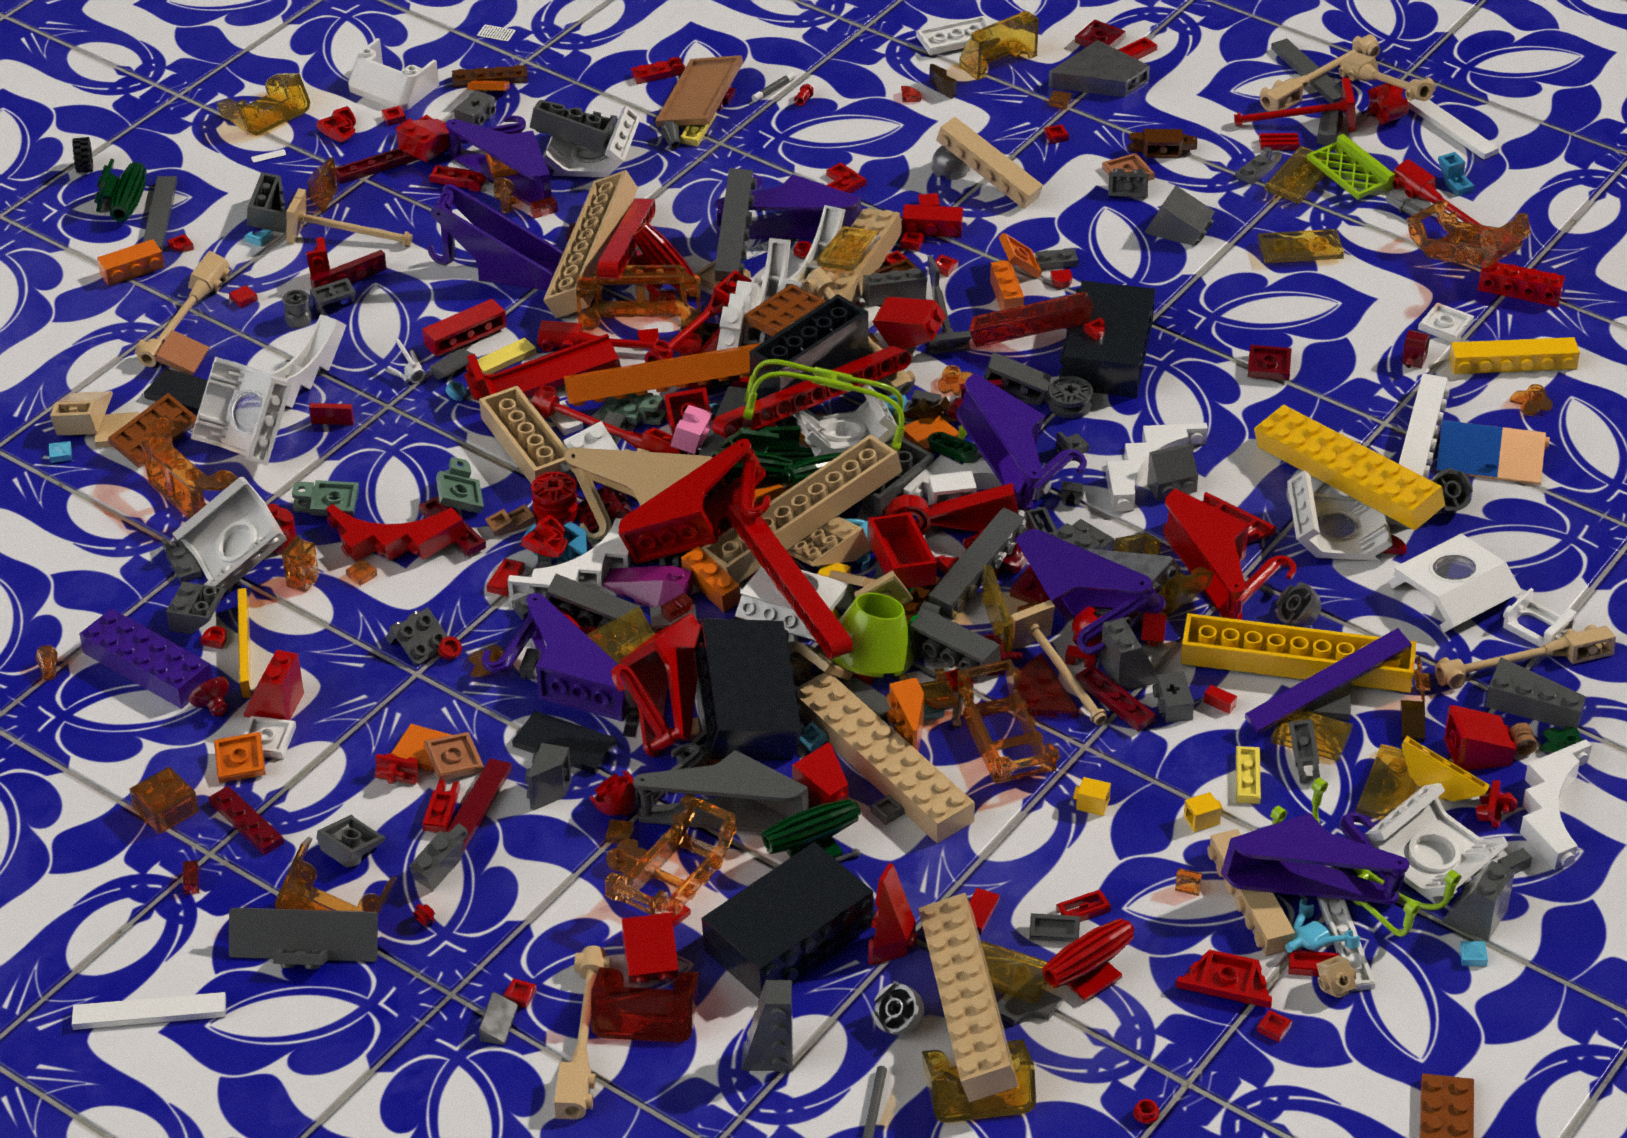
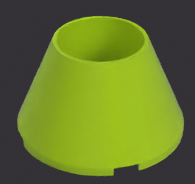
M864 593L857 596L838 619L852 640L853 652L833 658L832 660L849 671L871 677H883L887 673H894V676H898L907 672L913 664L914 653L903 605L896 599L880 593Z

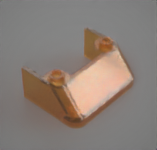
M307 837L300 844L275 900L276 909L377 912L379 918L397 877L392 876L389 879L381 896L369 893L360 899L358 906L352 905L313 887L317 877L316 869L313 865L303 861L313 839Z

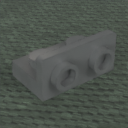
M1113 169V172H1109L1108 196L1148 197V173H1144V170L1133 169L1132 173H1125V169Z

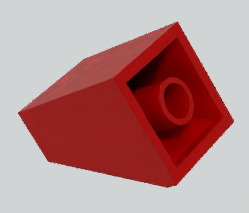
M887 297L872 322L889 347L896 346L906 350L933 341L946 315L936 300Z
M281 650L275 651L248 703L244 717L257 716L282 720L291 719L304 694L298 653Z
M1455 705L1449 706L1444 741L1455 765L1465 771L1512 765L1517 748L1515 742L1511 741L1508 725H1504L1501 716Z
M829 742L792 765L793 780L808 787L809 808L848 799V782Z
M671 913L622 918L621 934L629 983L645 985L650 980L659 979L660 982H669L674 980V977H678L679 968Z

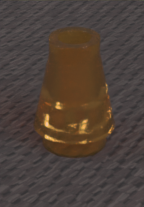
M50 645L39 647L35 654V659L45 680H52L56 677L58 653Z

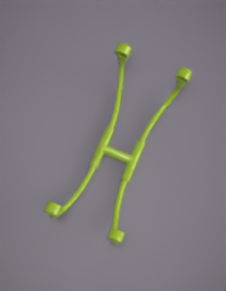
M780 359L764 360L755 367L750 376L744 402H746L743 414L744 419H752L757 397L756 391L764 380L772 377H791L812 381L814 384L874 396L891 404L896 409L893 418L897 424L891 448L899 454L905 429L902 395L894 387L877 381L852 377V375L819 367L813 368ZM772 364L796 368L815 375L810 376L794 372L776 371L764 374L759 378L757 377L762 367ZM851 382L886 389L897 397L898 403L876 391L853 386Z
M1317 778L1311 786V789L1314 791L1311 802L1313 805L1312 815L1319 823L1318 807L1321 805L1323 793L1328 787V783L1321 778ZM1279 805L1270 814V817L1273 819L1272 825L1282 822L1287 816V811ZM1350 868L1358 874L1357 877L1382 885L1384 883L1381 878L1369 870ZM1450 870L1444 878L1446 883L1443 894L1444 899L1437 904L1422 903L1399 893L1398 899L1406 903L1403 908L1405 917L1402 931L1389 923L1369 903L1362 901L1353 902L1368 910L1390 932L1396 936L1404 937L1413 927L1415 915L1419 912L1420 908L1439 910L1449 903L1450 899L1453 898L1455 887L1459 883L1461 875L1454 870Z

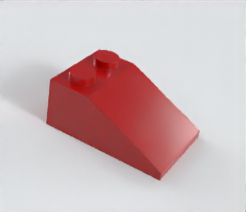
M439 119L407 122L397 129L398 148L422 161L429 162L451 146L446 123Z

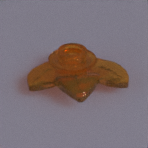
M954 365L945 367L942 372V379L938 381L939 391L943 394L952 391L955 395L959 396V384H964L973 373L961 372L960 368Z
M1539 384L1530 385L1526 391H1516L1510 397V402L1521 405V412L1526 416L1535 415L1540 409L1550 411L1553 406L1552 400L1546 397L1545 388Z
M489 645L485 649L491 650L490 662H497L504 653L499 645ZM484 650L475 651L468 657L469 662L475 665L470 673L471 677H481L491 673L482 664Z
M1417 656V669L1413 671L1416 690H1420L1421 700L1426 702L1425 691H1431L1429 673H1423L1421 658Z
M634 839L620 841L617 848L609 850L606 855L607 865L611 870L621 871L626 877L632 879H642L643 873L641 868L649 865L654 860L647 850L638 848V841Z

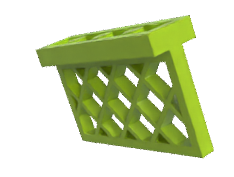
M1344 134L1337 136L1336 142L1307 154V160L1357 200L1381 189L1385 192L1392 190L1395 174ZM1316 157H1323L1326 160L1317 159ZM1329 158H1330V159H1337V160H1340V162L1328 161V160H1329ZM1329 167L1339 168V170H1332ZM1341 169L1353 170V172L1341 171ZM1341 177L1352 178V181L1344 180ZM1354 179L1366 180V182H1357ZM1354 187L1364 188V190L1359 192Z

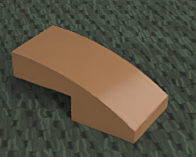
M526 504L508 514L505 509H502L485 519L495 535L514 532L537 522Z

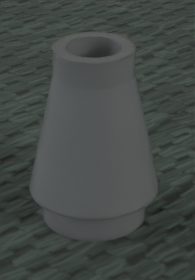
M673 121L663 123L660 130L661 135L671 149L679 148L681 143L678 125Z

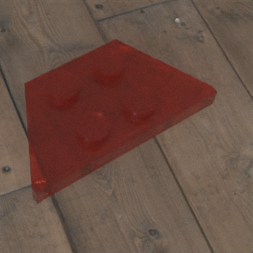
M1042 653L1038 654L1009 678V687L1027 716L1045 715L1047 717H1057V713L1071 714V718L1079 717L1078 708Z

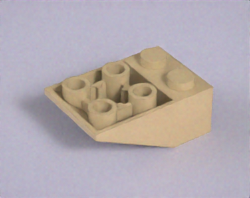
M113 392L71 393L55 402L50 418L56 434L67 436L97 434Z
M838 516L831 519L821 529L814 531L805 540L796 543L787 552L789 555L811 566L855 561L870 551L871 547L862 527Z

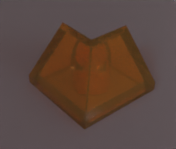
M332 157L316 168L307 181L309 198L320 212H325L338 190L335 162Z

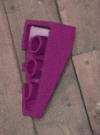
M674 566L611 568L605 576L602 586L622 597L628 596L634 599L635 603L640 606L642 604L650 608L671 606L672 604L676 606L678 605L676 602L680 605H686L681 599L687 603L693 591L692 570Z

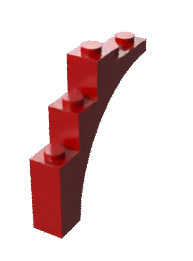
M334 504L326 507L329 516L326 518L332 529H337L343 543L341 545L343 553L346 557L350 556L355 562L360 561L375 551L380 556L384 555L388 561H391L408 550L424 560L467 534L463 519L452 507L437 515L401 524L371 523L344 513Z

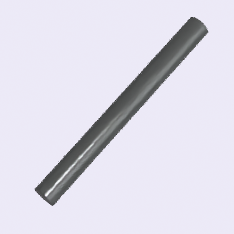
M885 1066L877 1067L863 1138L874 1137L887 1073Z

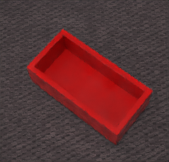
M911 512L868 518L867 540L884 574L893 571L906 588L925 587L936 584L937 561Z

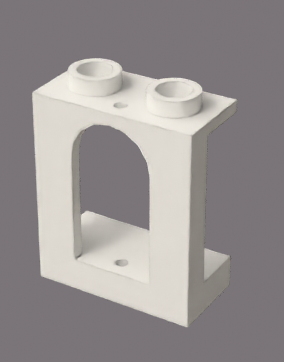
M1530 588L1525 594H1521L1512 606L1509 605L1505 609L1503 628L1538 647H1543V645L1562 637L1567 630L1574 629L1577 612L1570 608L1562 616L1532 600L1534 589ZM1531 615L1551 626L1544 632V637L1520 625L1517 621L1518 617Z

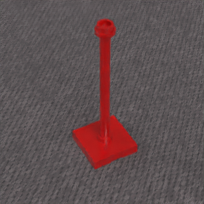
M1342 78V100L1340 102L1241 115L1240 112H1237V114H1234L1235 126L1239 125L1241 127L1242 123L1341 110V112H1344L1348 132L1356 131V112L1350 78Z

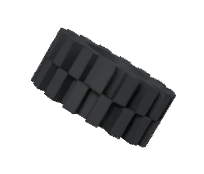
M73 138L72 147L76 172H93V154L90 138Z

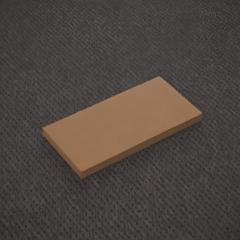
M742 55L690 59L656 118V126L661 127L667 121H673L678 126L710 124L744 62Z

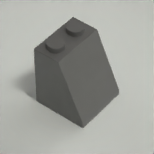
M1175 185L1145 233L1193 246L1197 240L1202 241L1206 235V230L1214 222L1211 218L1215 211Z
M1125 618L1104 622L1102 642L1106 645V648L1101 651L1100 663L1108 677L1125 691L1155 684L1158 673Z
M1491 861L1462 888L1442 923L1488 942L1508 910L1515 870Z

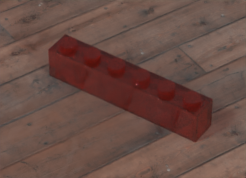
M1086 291L973 316L969 331L975 346L981 347L1090 323L1094 306Z

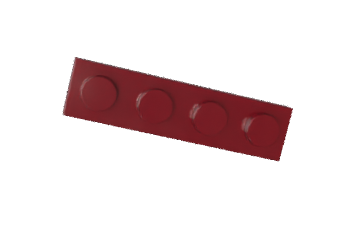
M379 250L310 277L311 288L313 289L348 278L350 283H354L387 270L385 253Z
M437 496L419 505V512L426 518L449 509V507L440 504L439 497ZM464 522L467 534L453 542V544L469 557L485 549L486 541Z
M1094 665L1075 675L1077 681L1086 691L1137 731L1155 721V713Z
M229 786L209 796V803L263 855L284 844L283 836Z

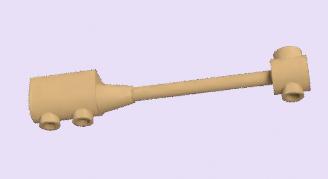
M1371 34L1363 38L1356 36L1352 41L1351 51L1310 74L1293 79L1289 78L1284 82L1277 80L1271 89L1264 87L1260 92L1262 107L1270 112L1285 110L1302 101L1303 89L1312 80L1336 68L1344 58L1356 52L1376 58L1380 52L1377 39Z
M1358 52L1344 58L1340 63L1339 74L1342 78L1349 76L1351 81L1358 79L1364 82L1379 80L1406 89L1405 95L1409 101L1414 99L1427 101L1436 90L1433 80L1429 77L1424 80L1413 79L1407 82L1380 73L1375 58Z
M208 251L191 273L188 288L192 290L189 298L157 339L152 338L148 341L141 339L139 341L135 354L141 364L146 367H154L157 363L163 364L156 361L155 357L171 330H175L196 302L210 294L212 290L215 292L219 291L222 285L221 279L226 281L229 278L231 270L225 258L211 251Z
M817 268L807 276L804 281V287L811 294L816 293L819 297L826 296L828 299H831L835 296L832 290L836 279L832 272L825 273L822 268ZM868 336L869 354L882 350ZM901 370L876 381L890 385L897 389L901 395H906L914 387L915 376L912 371L905 372ZM883 389L888 396L894 395L892 392Z
M1588 625L1583 631L1579 632L1569 629L1562 637L1543 645V647L1473 663L1463 664L1461 659L1450 660L1444 657L1435 665V674L1441 686L1449 685L1452 689H1458L1464 685L1466 673L1497 667L1500 657L1514 663L1541 656H1566L1572 664L1614 655L1616 636L1607 626L1596 627L1595 625Z
M587 946L582 950V953L575 954V973H580L581 977L586 979L577 1047L574 1050L571 1062H560L554 1100L556 1119H580L585 1116L586 1109H593V1094L588 1093L589 1089H595L596 1074L591 1073L589 1067L587 1042L595 982L603 978L605 971L611 970V956H607L606 951L599 946Z

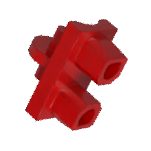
M386 753V755L377 754L375 756V778L386 779L389 784H395L396 781L414 785L417 783V758L409 757L405 759Z
M1493 780L1492 787L1488 788L1486 794L1479 796L1481 804L1488 805H1477L1476 808L1478 821H1490L1492 828L1500 827L1502 813L1508 814L1513 812L1518 804L1517 799L1511 793L1503 794L1500 791V780Z

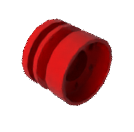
M554 471L544 473L532 482L533 515L537 522L549 514L563 528L569 521L574 523L577 520V485L574 478L566 473Z

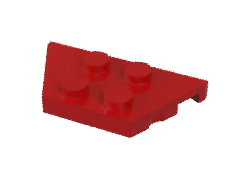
M1208 492L1204 493L1203 502L1249 524L1247 543L1276 533V526Z
M1209 949L1202 955L1201 960L1196 961L1190 966L1188 973L1183 977L1179 976L1176 980V988L1267 1008L1272 1006V996H1269L1267 982L1261 973L1262 968L1257 959Z

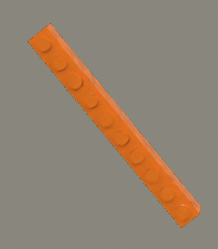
M762 343L564 376L567 401L569 404L573 403V406H582L586 404L585 401L589 400L599 403L606 401L607 397L614 396L615 399L626 398L627 394L635 393L636 396L648 394V390L656 389V392H663L669 390L668 387L677 386L679 389L689 387V383L697 382L698 385L708 384L710 380L717 378L718 381H727L731 379L730 376L738 375L739 378L749 377V351Z

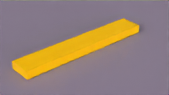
M241 588L237 590L239 682L242 697L251 698L249 602L246 588Z

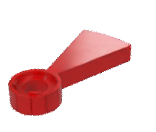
M1013 483L929 505L926 500L917 495H901L894 498L887 507V515L911 512L912 515L918 517L915 522L922 535L928 531L930 525L979 532V530H984L1003 507L1017 514L1019 512L1017 494Z

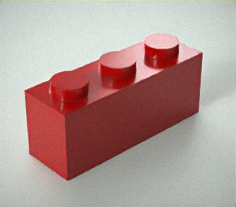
M904 204L902 234L905 231L923 233L925 236L961 237L963 207Z

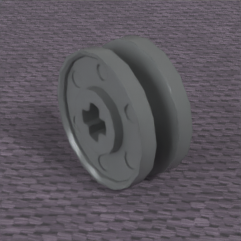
M1075 376L1061 377L1053 381L1049 386V408L1051 412L1059 417L1070 419L1088 414L1093 404V388L1091 384L1085 379Z

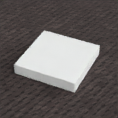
M1436 303L1419 323L1418 330L1450 342H1457L1473 323L1474 316Z
M250 716L243 735L261 732L264 757L284 759L296 729V722Z

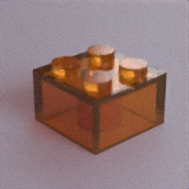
M170 766L129 788L133 809L158 834L199 812L196 792Z

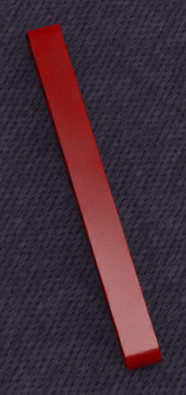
M635 198L598 261V279H620L638 247L632 234L641 224L651 223L655 216V199Z
M890 346L835 368L833 371L850 374L856 378L876 381L907 368L911 363L912 357L908 351L896 346ZM806 380L756 400L751 420L743 418L746 405L717 416L712 422V431L727 439L728 436L738 432L740 428L747 427L754 431L849 391L814 384L812 381ZM851 382L853 386H864V384Z
M740 502L727 506L726 513L729 522L827 657L833 659L853 652V644L849 634L761 516L757 518L745 517L740 510Z

